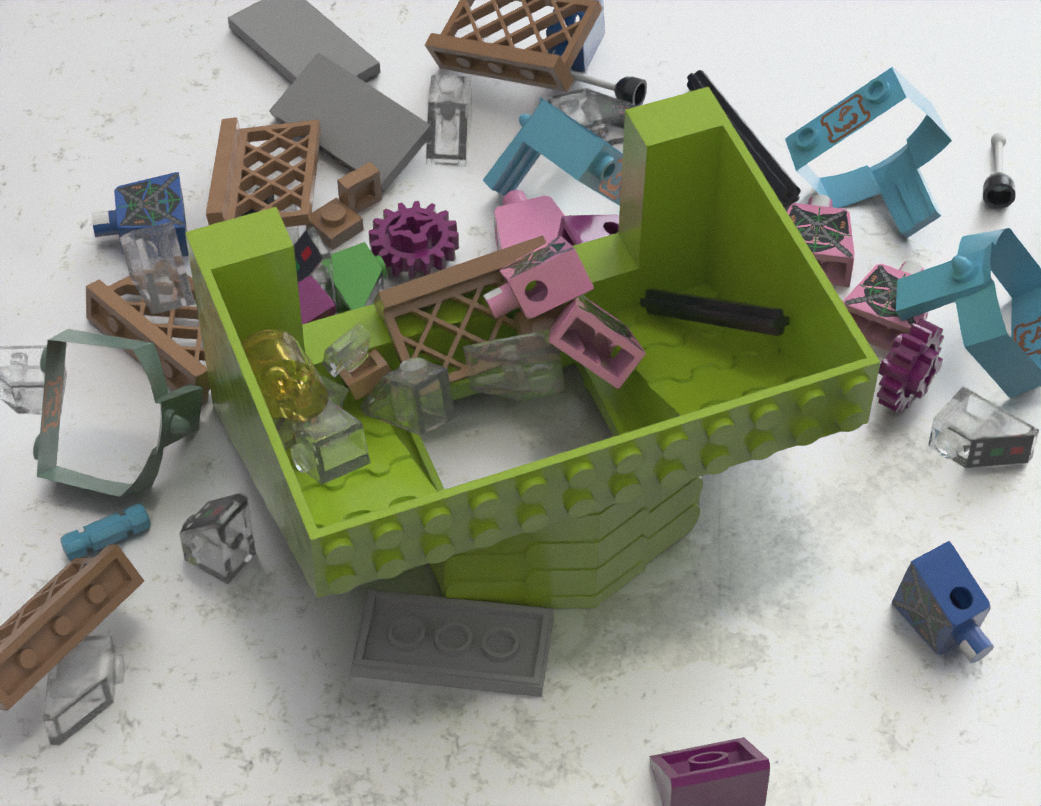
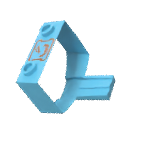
M893 67L872 79L785 138L796 172L819 194L831 198L834 208L844 207L881 193L901 234L906 238L942 216L921 173L920 167L943 151L952 142V139L933 104ZM906 98L926 113L919 126L906 139L907 144L888 158L871 167L865 165L846 173L819 178L808 165L809 162Z
M540 97L539 103L532 115L521 114L518 120L522 126L521 130L483 179L491 190L505 196L508 192L517 189L542 154L577 181L620 206L623 153Z
M1010 228L962 236L957 255L952 260L897 280L895 311L901 321L956 302L964 347L1009 398L1041 386V267ZM991 271L1012 298L1011 337L1007 333L1002 318L995 282L991 278Z

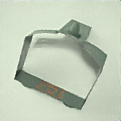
M67 329L47 340V346L44 348L40 359L41 371L45 373L40 434L37 436L33 447L34 459L38 460L37 477L117 497L152 488L159 472L164 447L199 430L203 387L188 384L168 393L161 362L154 343L72 329ZM67 342L131 349L143 365L151 385L154 401L160 404V427L157 446L152 449L142 472L133 484L104 480L56 466Z

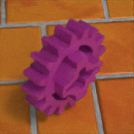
M414 201L412 208H406L402 202L398 203V211L393 212L389 209H384L383 219L374 218L373 229L369 230L371 252L374 257L379 255L383 259L386 268L392 267V276L397 277L402 271L408 272L409 279H414L416 272H422L426 276L431 274V269L434 267L437 270L446 269L445 260L454 261L456 259L455 250L459 249L456 220H449V212L447 210L436 213V205L433 203L428 205L426 209L420 208L419 201Z
M919 319L917 324L913 323L908 334H899L894 339L891 349L879 367L878 374L883 376L879 382V385L882 387L877 393L879 404L896 413H902L904 408L908 409L910 407L913 397L920 399L924 397L935 375L940 371L943 358L939 357V353L942 350L939 346L944 339L942 328L926 320Z

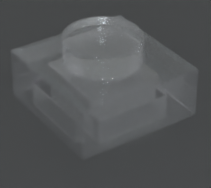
M358 322L325 350L322 365L333 377H336L344 369L349 373L354 371L369 356L367 350L371 334Z

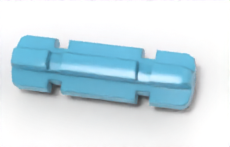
M135 504L124 509L125 514L121 516L117 512L83 526L84 531L81 533L76 529L63 535L60 540L65 555L69 560L87 555L86 550L90 548L94 552L127 538V532L132 531L133 534H137L150 527V520L147 511L142 504Z

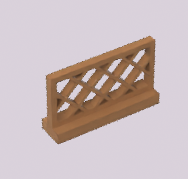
M459 0L441 34L431 33L424 44L440 69L567 92L574 80L569 70L603 8L600 2L595 0H491L472 10L471 6L475 0ZM513 1L522 3L523 6L505 15L502 14L500 8ZM546 6L554 7V12L536 21L534 20L532 13ZM496 11L498 19L480 28L478 27L477 20ZM579 11L585 12L581 20L567 27L565 18ZM527 16L530 24L510 34L508 26ZM560 21L563 29L542 39L540 31ZM472 24L473 32L461 38L455 37L459 29ZM503 29L505 37L494 43L484 42V38ZM535 34L537 43L525 49L516 48L515 44ZM568 40L569 43L562 56L548 53V49Z
M238 117L222 119L206 208L208 224L212 225L240 217L251 209L259 212L273 207H277L285 227L311 224L321 136L319 119L240 129ZM297 136H306L297 143L292 141ZM268 140L258 147L250 144V142ZM279 147L285 149V151L277 156L270 154ZM298 156L304 159L295 166L289 164L290 161ZM258 161L264 163L254 171L249 169L250 166ZM277 170L282 172L281 175L273 180L266 178ZM294 180L301 182L292 190L285 187ZM255 184L261 187L250 195L245 193L246 190ZM273 194L279 196L278 199L269 205L263 202ZM292 204L300 207L298 211L281 212Z
M543 235L377 293L373 303L379 318H383L400 365L402 366L415 359L404 373L413 397L523 358L521 346L509 352L493 344L501 324L517 330L515 320L505 315L495 319L490 309L478 304L477 301L483 288L489 286L498 288L506 284L500 270L546 244ZM475 292L472 300L463 296ZM453 300L468 307L459 328L436 317L443 302ZM566 303L560 305L561 311L566 306ZM434 306L431 315L422 311L423 309ZM473 310L496 321L488 341L464 331ZM411 314L426 321L427 324L419 341L415 342L401 335L395 319ZM432 324L456 335L447 356L423 345ZM460 338L484 348L477 364L467 366L452 359ZM406 346L414 349L411 359ZM489 351L499 355L486 360ZM419 352L443 363L437 378L423 383L419 382L413 367ZM448 366L457 369V371L444 375Z
M164 258L109 286L100 279L87 285L86 318L108 336L154 343L161 362L166 385L172 391L188 384L203 387L201 406L208 402L210 390L207 368L199 362L200 360L206 361L204 348H201L202 335L200 323L199 327L174 325L175 318L199 320L197 307L177 305L178 298L196 300L193 279L169 259ZM164 274L175 282L174 285L151 284L152 280ZM125 294L142 295L141 302L125 301L121 296ZM148 296L172 298L171 305L147 303ZM145 315L169 317L168 325L152 323ZM172 338L196 339V347L180 346ZM124 349L129 355H131L135 360H137L141 364L133 350Z
M118 544L108 545L95 558H74L0 626V710L8 711L144 582V579Z

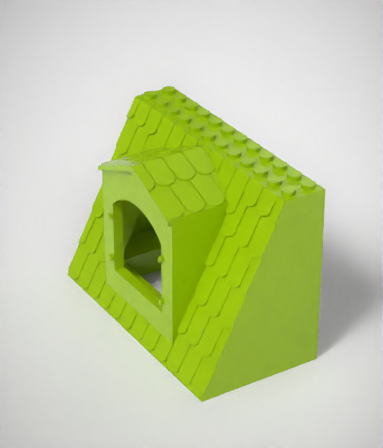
M709 87L625 110L618 233L573 246L594 286L593 290L582 295L624 323L646 352V355L619 389L562 351L526 359L522 358L416 397L412 396L403 374L393 388L362 405L367 397L355 400L345 387L337 370L374 349L388 363L391 371L401 367L383 318H379L374 304L302 324L294 246L277 207L185 232L213 408L228 433L230 441L249 471L251 479L264 499L266 507L285 537L288 547L301 567L317 599L330 594H343L349 592L355 586L380 578H394L403 571L429 563L440 586L442 597L552 609L596 608L645 571V565L693 529L700 515L699 499L703 488L702 476L719 474L726 471L729 467L747 461L763 460L776 452L794 446H807L820 438L838 432H851L869 422L880 361ZM536 280L530 282L526 286L525 291L531 290L535 286ZM489 286L483 288L477 303L489 308L483 295L496 289V287ZM652 288L781 308L784 315L789 316L790 325L785 326L783 335L773 336L648 314L646 308L640 306V298H644L646 290ZM475 292L463 296L472 300ZM449 300L441 304L436 317L459 328L468 307ZM434 306L423 309L422 311L431 315ZM516 308L505 316L515 320L514 315L521 311L519 308ZM473 310L464 331L488 341L496 321ZM411 314L395 319L401 335L415 342L419 341L427 324L426 321ZM432 324L423 345L447 356L456 335ZM501 324L493 344L509 352L518 349L520 342L517 330ZM460 338L452 359L467 366L477 364L484 348ZM406 346L411 359L414 349ZM615 346L611 358H614L621 350L620 346ZM489 351L486 360L499 355ZM419 352L413 365L419 382L423 383L437 378L443 363ZM572 364L577 366L587 391H590L613 437L444 489L410 413ZM448 366L444 375L457 371V369ZM310 396L319 435L303 464L299 467L291 426Z

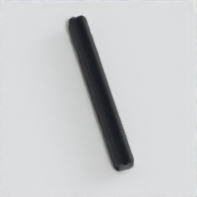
M698 70L695 73L691 72L687 76L688 82L686 85L688 89L695 91L705 87L710 88L781 204L788 206L792 202L796 203L800 199L799 194L801 192L796 182L703 70Z
M652 288L646 290L644 298H640V306L646 308L648 314L773 336L783 335L785 326L790 325L789 316H785L781 308Z

